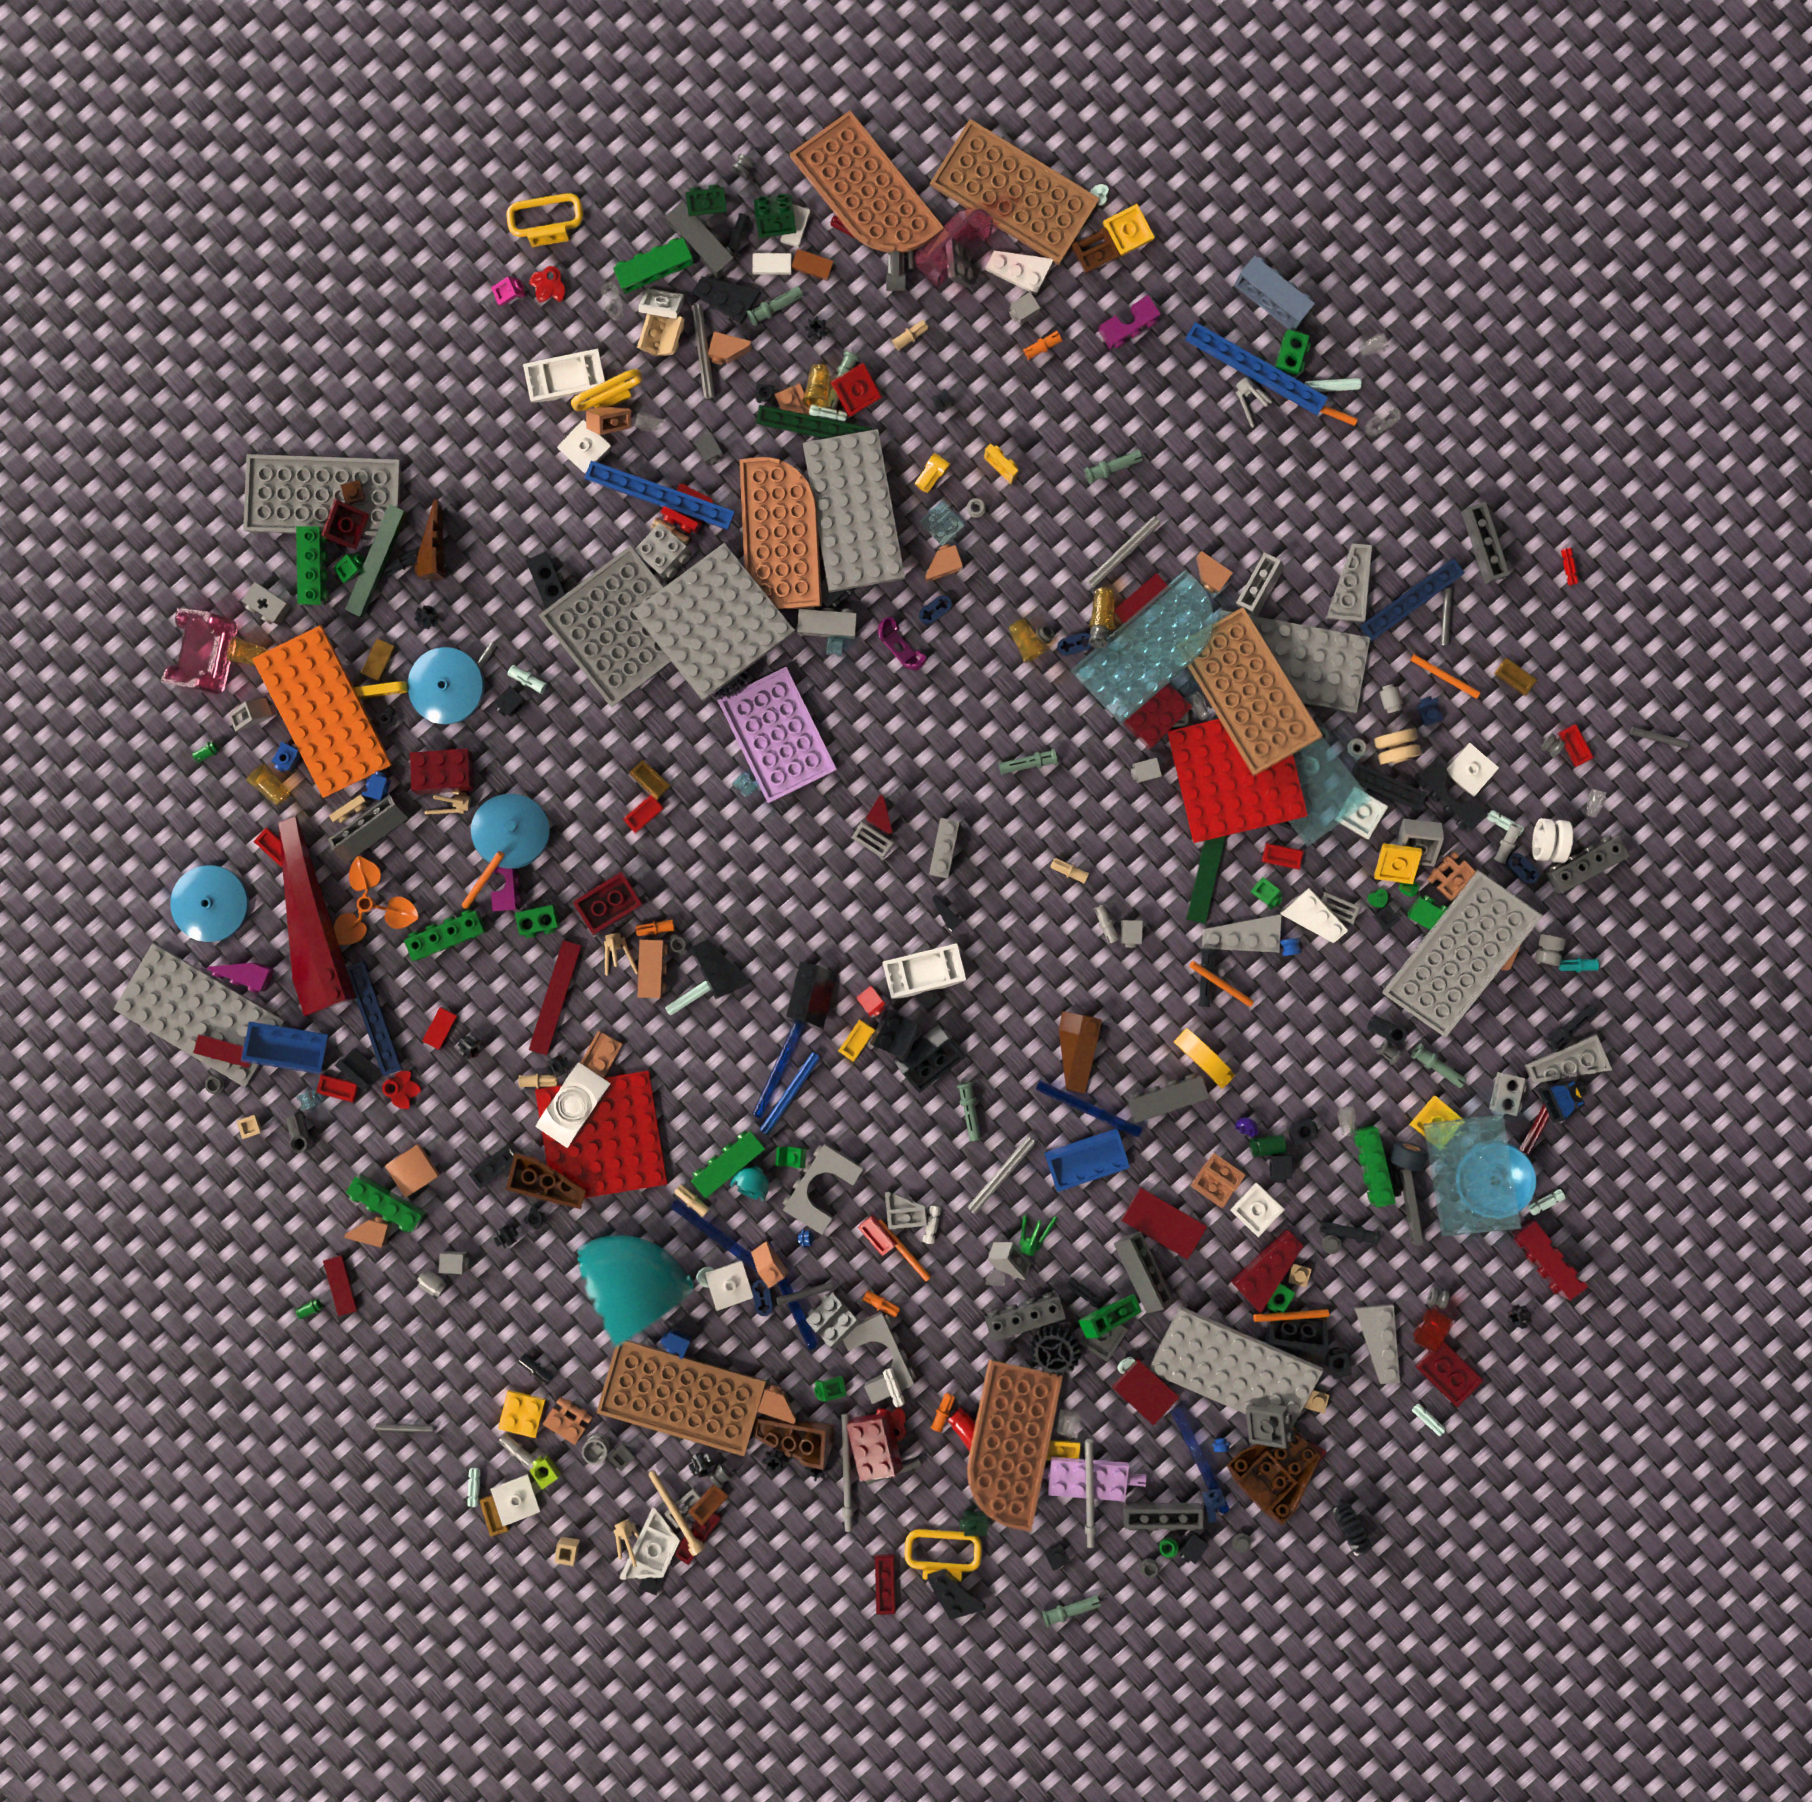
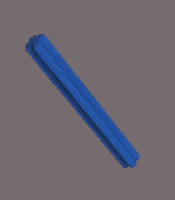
M812 1052L761 1126L760 1130L764 1134L768 1135L819 1061L820 1056L817 1053Z

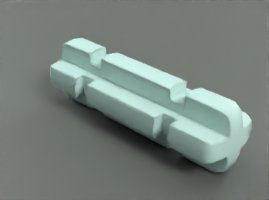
M811 405L809 415L817 417L818 415L821 418L845 422L847 418L846 412L839 411L838 413L837 410L826 407L819 408L817 405Z
M1494 810L1490 811L1487 816V820L1496 822V825L1507 831L1510 824L1522 828L1518 836L1524 830L1523 826L1515 824L1514 821L1499 815Z
M1561 1189L1553 1192V1195L1549 1194L1539 1199L1538 1203L1530 1204L1528 1209L1532 1215H1537L1540 1213V1210L1544 1211L1557 1204V1201L1565 1200V1194Z
M1416 1404L1412 1408V1412L1433 1429L1438 1436H1441L1446 1431V1428L1438 1423L1420 1404Z
M471 1468L469 1470V1507H477L479 1504V1468Z

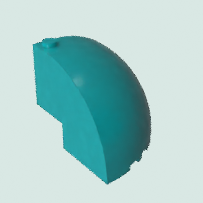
M613 1235L594 1239L578 1248L577 1253L580 1257L577 1259L580 1265V1273L582 1278L588 1281L585 1286L590 1299H595V1310L597 1314L604 1317L605 1324L603 1326L615 1347L667 1314L684 1301L694 1290L693 1285H695L693 1278L690 1275H686L680 1264L667 1251L648 1240L628 1235Z

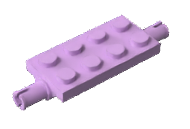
M1051 1457V1464L1048 1467H1044L1042 1479L1049 1481L1048 1495L1086 1498L1085 1459ZM1093 1460L1094 1499L1125 1501L1128 1485L1146 1486V1474L1129 1473V1464L1126 1462Z

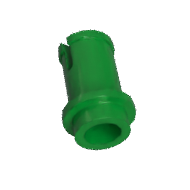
M207 742L206 746L192 752V756L194 759H197V763H201V761L212 755L216 756L219 749L214 742Z
M311 1299L309 1303L296 1308L298 1318L302 1320L313 1313H319L323 1308L322 1303L319 1299Z

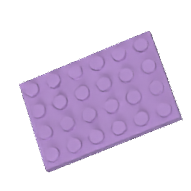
M787 667L743 687V691L737 690V696L732 693L730 694V699L725 696L723 699L717 700L768 804L837 770Z

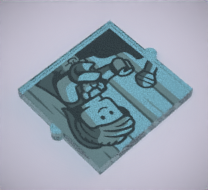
M943 501L933 510L930 509L929 513L919 522L941 546H944L951 538H955V534L965 526Z

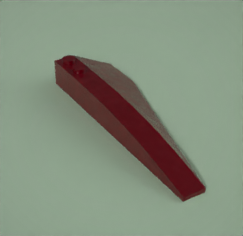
M293 817L279 822L292 981L303 1014L308 1016L356 999L298 818Z

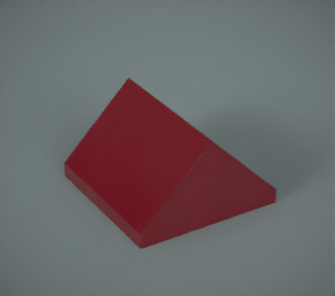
M335 499L322 536L329 541L357 550L369 514Z
M879 795L865 820L886 834L892 835L893 832L884 796Z

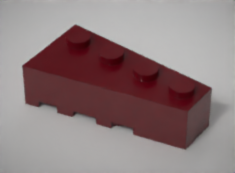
M1529 1219L1511 1232L1515 1237L1513 1240L1520 1249L1523 1247L1526 1251L1525 1257L1531 1264L1535 1263L1538 1267L1537 1273L1542 1279H1547L1550 1283L1548 1287L1555 1295L1558 1294L1570 1301L1588 1288L1584 1281L1582 1282L1574 1276L1577 1274L1575 1269L1567 1262L1562 1261L1564 1259L1562 1253L1555 1246L1551 1247L1552 1241L1536 1221Z
M1285 1229L1230 1282L1261 1314L1302 1250L1303 1245L1290 1231Z

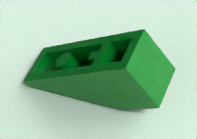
M1132 1294L1098 1309L1078 1321L1086 1338H1099L1138 1315L1142 1310L1135 1294Z

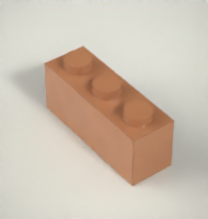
M640 940L638 998H663V994H666L667 985L663 983L664 975H667V964H664V956L668 955V944H665V940Z

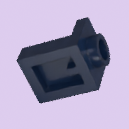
M1431 696L1421 699V704L1416 706L1424 727L1444 719L1437 703L1439 701L1438 697L1432 699Z
M1221 1489L1202 1493L1209 1523L1217 1521L1216 1513H1219L1218 1507L1226 1505Z

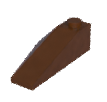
M438 499L433 501L417 556V563L415 564V574L421 580L445 579L442 503Z
M1062 1011L1058 1030L1066 1090L1084 1094L1086 1092L1102 1021L1100 1018Z
M519 1153L514 1154L506 1186L507 1191L577 1209L582 1208L585 1189L534 1157Z
M755 1418L754 1438L772 1448L781 1450L788 1457L799 1460L804 1466L824 1469L833 1446L834 1425L795 1420V1423L792 1424L781 1419Z

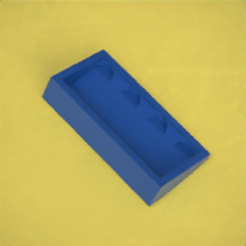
M249 1021L241 1062L320 1074L328 1034Z
M1117 1128L1044 1152L1057 1192L1130 1168Z

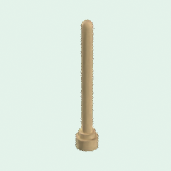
M654 1470L650 1471L649 1477L689 1542L688 1546L690 1548L688 1550L692 1556L698 1554L705 1549V1545L702 1540L699 1541L698 1538H695Z

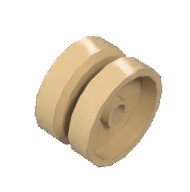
M1416 728L1374 738L1377 749L1389 748L1388 751L1378 755L1380 765L1392 762L1395 764L1422 755L1420 745L1413 744L1407 746V743L1418 739Z

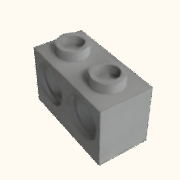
M1497 1072L1489 1109L1517 1116L1522 1108L1521 1096L1526 1090L1525 1078ZM1513 1080L1515 1086L1512 1090H1509L1508 1083ZM1506 1099H1509L1510 1106L1505 1109L1503 1103Z

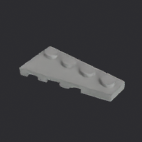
M1351 545L1326 619L1365 622L1372 545Z
M1281 914L1203 929L1202 948L1279 953Z
M1592 1035L1525 1065L1532 1083L1612 1070L1597 1035Z
M1390 1304L1354 1307L1379 1383H1400L1394 1306Z

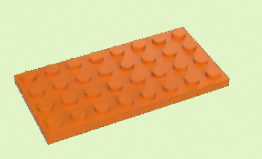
M322 625L252 658L323 798L375 774L376 771L379 772L392 766Z

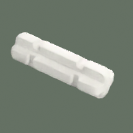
M930 1206L929 1208L930 1216L927 1218L926 1234L923 1237V1242L927 1244H933L935 1240L934 1233L936 1234L939 1221L937 1217L940 1216L941 1208L937 1206Z
M892 1368L883 1371L885 1380H887L886 1383L891 1397H893L894 1405L896 1407L902 1406L905 1401L903 1395H901L897 1379L894 1378L895 1373Z

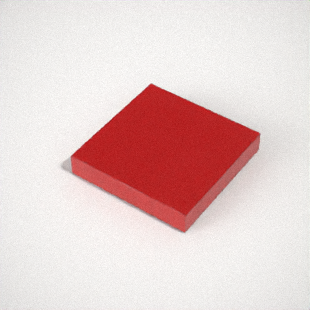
M864 363L830 382L849 417L882 398Z

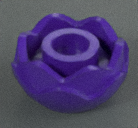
M1242 1117L1236 1121L1235 1129H1238L1241 1134H1248L1250 1137L1258 1134L1257 1123L1252 1119Z

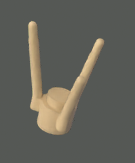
M451 792L458 795L454 796V798L434 795L433 799L452 802L453 807L456 808L427 810L425 814H464V811H469L471 796H467L465 792Z
M620 933L606 935V941H604L605 975H609V949L612 951L614 966L617 967L616 950L621 949V945L635 974H638L636 964L626 945L625 937L621 938Z
M628 1519L615 1524L616 1529L614 1533L616 1536L618 1558L621 1560V1536V1539H625L633 1566L636 1567L637 1563L629 1537L632 1536V1531L637 1539L640 1534L634 1522L630 1523Z

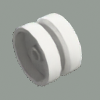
M1539 819L1532 838V854L1534 859L1538 861L1551 859V861L1557 863L1566 862L1572 847L1573 831L1571 823L1564 820H1558L1554 823L1551 819Z

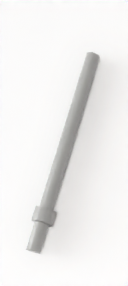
M841 1414L844 1486L842 1515L845 1518V1531L851 1532L853 1531L852 1516H854V1507L852 1506L850 1438L846 1426L849 1423V1414Z
M1086 1439L1087 1523L1085 1524V1534H1087V1547L1094 1548L1096 1524L1094 1523L1093 1440Z

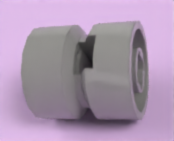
M1541 934L1539 939L1541 949L1537 950L1535 961L1560 966L1562 955L1559 952L1564 949L1566 940Z
M596 1433L588 1438L582 1448V1456L587 1463L597 1465L605 1460L611 1448L608 1437L604 1434Z

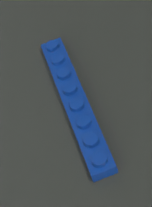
M1196 322L1185 338V341L1315 415L1319 414L1328 399L1325 395Z
M590 461L584 477L585 480L660 507L666 506L680 514L728 531L735 515L733 510L594 461Z

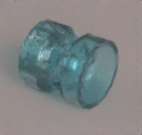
M746 771L732 783L735 788L741 790V794L745 798L759 786L750 779V775Z

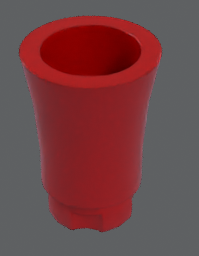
M960 1407L947 1421L952 1425L951 1428L958 1434L970 1452L976 1422Z

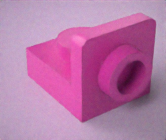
M506 277L491 287L498 305L501 306L516 297L523 298L526 296L524 285L518 278Z

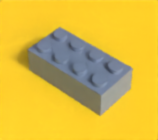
M1255 255L1241 271L1234 284L1236 288L1292 331L1298 328L1315 304L1309 295L1302 294L1297 290L1298 288L1294 283L1287 282L1282 278V274L1279 271L1272 270L1267 266V262L1264 259L1257 258Z

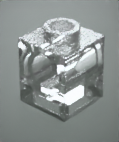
M1060 1410L1057 1424L1058 1434L1077 1438L1081 1422L1080 1414Z

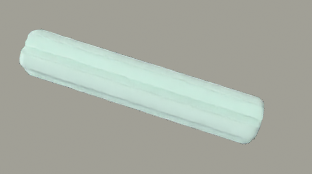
M1361 379L1306 381L1304 384L1318 392L1359 390L1361 388Z
M704 981L667 1005L665 1009L668 1014L673 1015L710 991L707 982Z

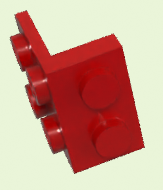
M679 484L676 491L713 503L710 497L684 484ZM663 506L660 512L664 517V521L672 525L674 523L680 525V528L687 533L692 531L697 534L703 524L700 520L680 514L666 506Z

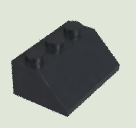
M800 961L786 1014V1021L823 1030L837 974L818 965Z
M937 1025L912 1044L911 1052L905 1061L897 1057L893 1061L917 1092L921 1093L961 1062L964 1057L941 1027Z
M1271 1309L1269 1310V1313H1276ZM1327 1317L1268 1321L1265 1343L1303 1360L1323 1363L1329 1350Z

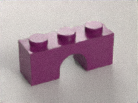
M1149 295L1131 306L1130 312L1135 320L1133 323L1123 324L1115 315L1099 326L1098 332L1110 350L1115 347L1119 349L1126 343L1127 339L1138 337L1142 333L1141 330L1146 327L1150 329L1158 323L1157 320L1160 317V312Z
M496 867L493 874L501 873L505 877L506 884L501 891L491 892L492 911L519 910L522 899L521 894H518L517 886H520V877L516 875V868Z

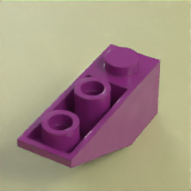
M260 963L211 966L207 968V970L213 972V976L221 979L223 977L229 978L230 983L241 986V984L248 986L247 990L254 993L267 990L275 971Z

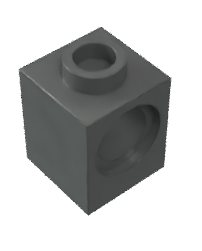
M711 432L694 441L707 466L709 464L715 465L721 461L723 454Z

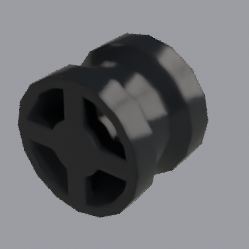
M946 389L941 390L939 395L931 397L940 413L945 412L947 407L954 406V401Z

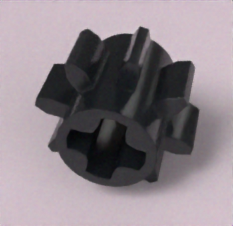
M818 316L814 320L808 319L809 326H805V331H810L807 335L808 339L813 337L815 342L820 338L825 339L824 332H829L828 327H823L826 324V320L820 321ZM816 326L819 327L818 332H814Z
M424 605L422 609L417 608L414 621H416L420 628L429 630L431 626L436 627L439 621L437 619L439 614H437L433 607Z
M472 1034L465 1036L459 1041L458 1046L461 1049L458 1050V1053L468 1060L470 1057L475 1058L482 1050L479 1046L482 1041L477 1037L475 1038Z
M558 1055L547 1061L549 1066L546 1067L549 1076L554 1074L555 1078H558L569 1072L567 1067L570 1066L567 1057L562 1059L561 1055Z
M506 1225L495 1232L497 1237L493 1240L497 1247L502 1245L505 1249L517 1242L515 1237L519 1234L515 1227L510 1229Z
M1518 1304L1512 1306L1513 1310L1507 1312L1509 1314L1508 1322L1514 1325V1328H1528L1527 1324L1533 1322L1531 1320L1532 1312L1527 1309L1526 1305L1519 1306Z
M776 1448L772 1452L766 1451L765 1456L767 1458L762 1460V1464H766L765 1471L770 1470L773 1474L778 1470L783 1471L784 1467L782 1464H786L787 1461L786 1458H782L783 1452L776 1451Z
M697 1453L692 1456V1463L688 1466L694 1476L698 1475V1477L702 1478L711 1473L710 1467L714 1463L708 1454Z
M805 1466V1469L809 1470L807 1477H814L815 1482L820 1477L825 1479L824 1472H829L828 1467L819 1469L816 1472L815 1468Z

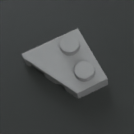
M885 1192L888 1229L927 1226L926 1206L890 1192Z

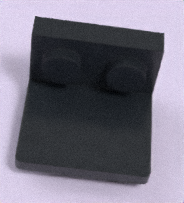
M885 1009L870 1044L905 1061L911 1052L914 1040L919 1034L920 1025Z

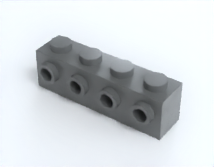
M683 201L665 216L669 226L680 238H684L688 247L717 279L735 265L733 258L735 255L728 247L724 248L721 245V239L716 233L711 234L708 230L709 226L702 218L699 220L696 216L689 217L688 208Z
M1486 502L1467 507L1461 513L1484 583L1488 584L1510 575L1509 567L1503 556V549L1491 519L1490 509L1487 507Z
M389 794L329 838L328 842L332 851L347 864L394 828L401 825L408 817L403 807Z
M1606 836L1600 840L1601 843L1595 846L1592 844L1583 849L1584 853L1580 855L1576 853L1569 856L1564 864L1557 863L1551 866V871L1545 874L1556 894L1564 893L1630 857L1620 837Z
M1196 1073L1185 1076L1186 1080L1178 1082V1079L1167 1082L1165 1087L1155 1086L1149 1088V1092L1145 1094L1141 1092L1131 1094V1098L1127 1099L1134 1122L1138 1123L1209 1099L1202 1076H1196Z
M1141 1231L1123 1236L1115 1242L1114 1246L1146 1313L1164 1310L1174 1302Z
M1049 1292L1042 1295L1043 1298L1037 1300L1035 1298L1027 1299L1024 1301L1025 1304L1022 1305L1011 1304L1006 1306V1310L999 1312L997 1309L988 1312V1315L984 1317L992 1342L1066 1319L1058 1293Z
M1123 1503V1525L1125 1529L1131 1531L1139 1529L1151 1531L1158 1529L1170 1531L1186 1529L1194 1531L1203 1529V1509L1200 1503Z

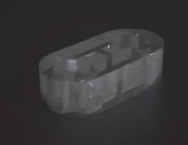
M607 282L601 287L605 310L610 319L619 320L624 314L620 294L614 283ZM608 288H611L613 291V299H610L609 295L605 294L608 292ZM614 303L616 308L619 309L615 315L613 312H610L613 310L612 304Z
M1389 407L1367 422L1366 432L1370 436L1380 435L1399 421L1401 417L1400 411L1396 407ZM1389 413L1395 414V417L1393 419L1391 418L1385 421V418L1389 415ZM1381 422V425L1377 428L1378 431L1371 429L1373 424Z

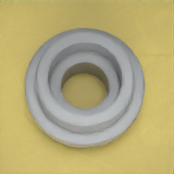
M974 498L968 502L967 512L971 517L979 518L985 513L986 506L981 499ZM975 505L980 508L977 512L972 509Z
M1352 739L1347 745V751L1352 757L1358 758L1366 753L1367 745L1362 739ZM1354 745H1358L1360 747L1358 752L1354 750Z

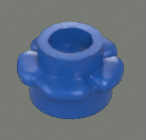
M803 1229L802 1233L798 1234V1242L803 1248L813 1245L811 1230L806 1231Z
M1226 1438L1215 1439V1442L1212 1443L1214 1452L1229 1451V1445H1231L1230 1442H1227Z

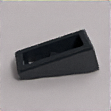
M934 895L932 897L933 902L948 930L952 932L961 924V920L937 895Z

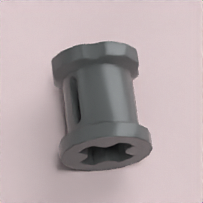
M1385 1040L1378 1047L1376 1053L1384 1056L1393 1065L1401 1057L1402 1051L1395 1049L1389 1044L1388 1040Z

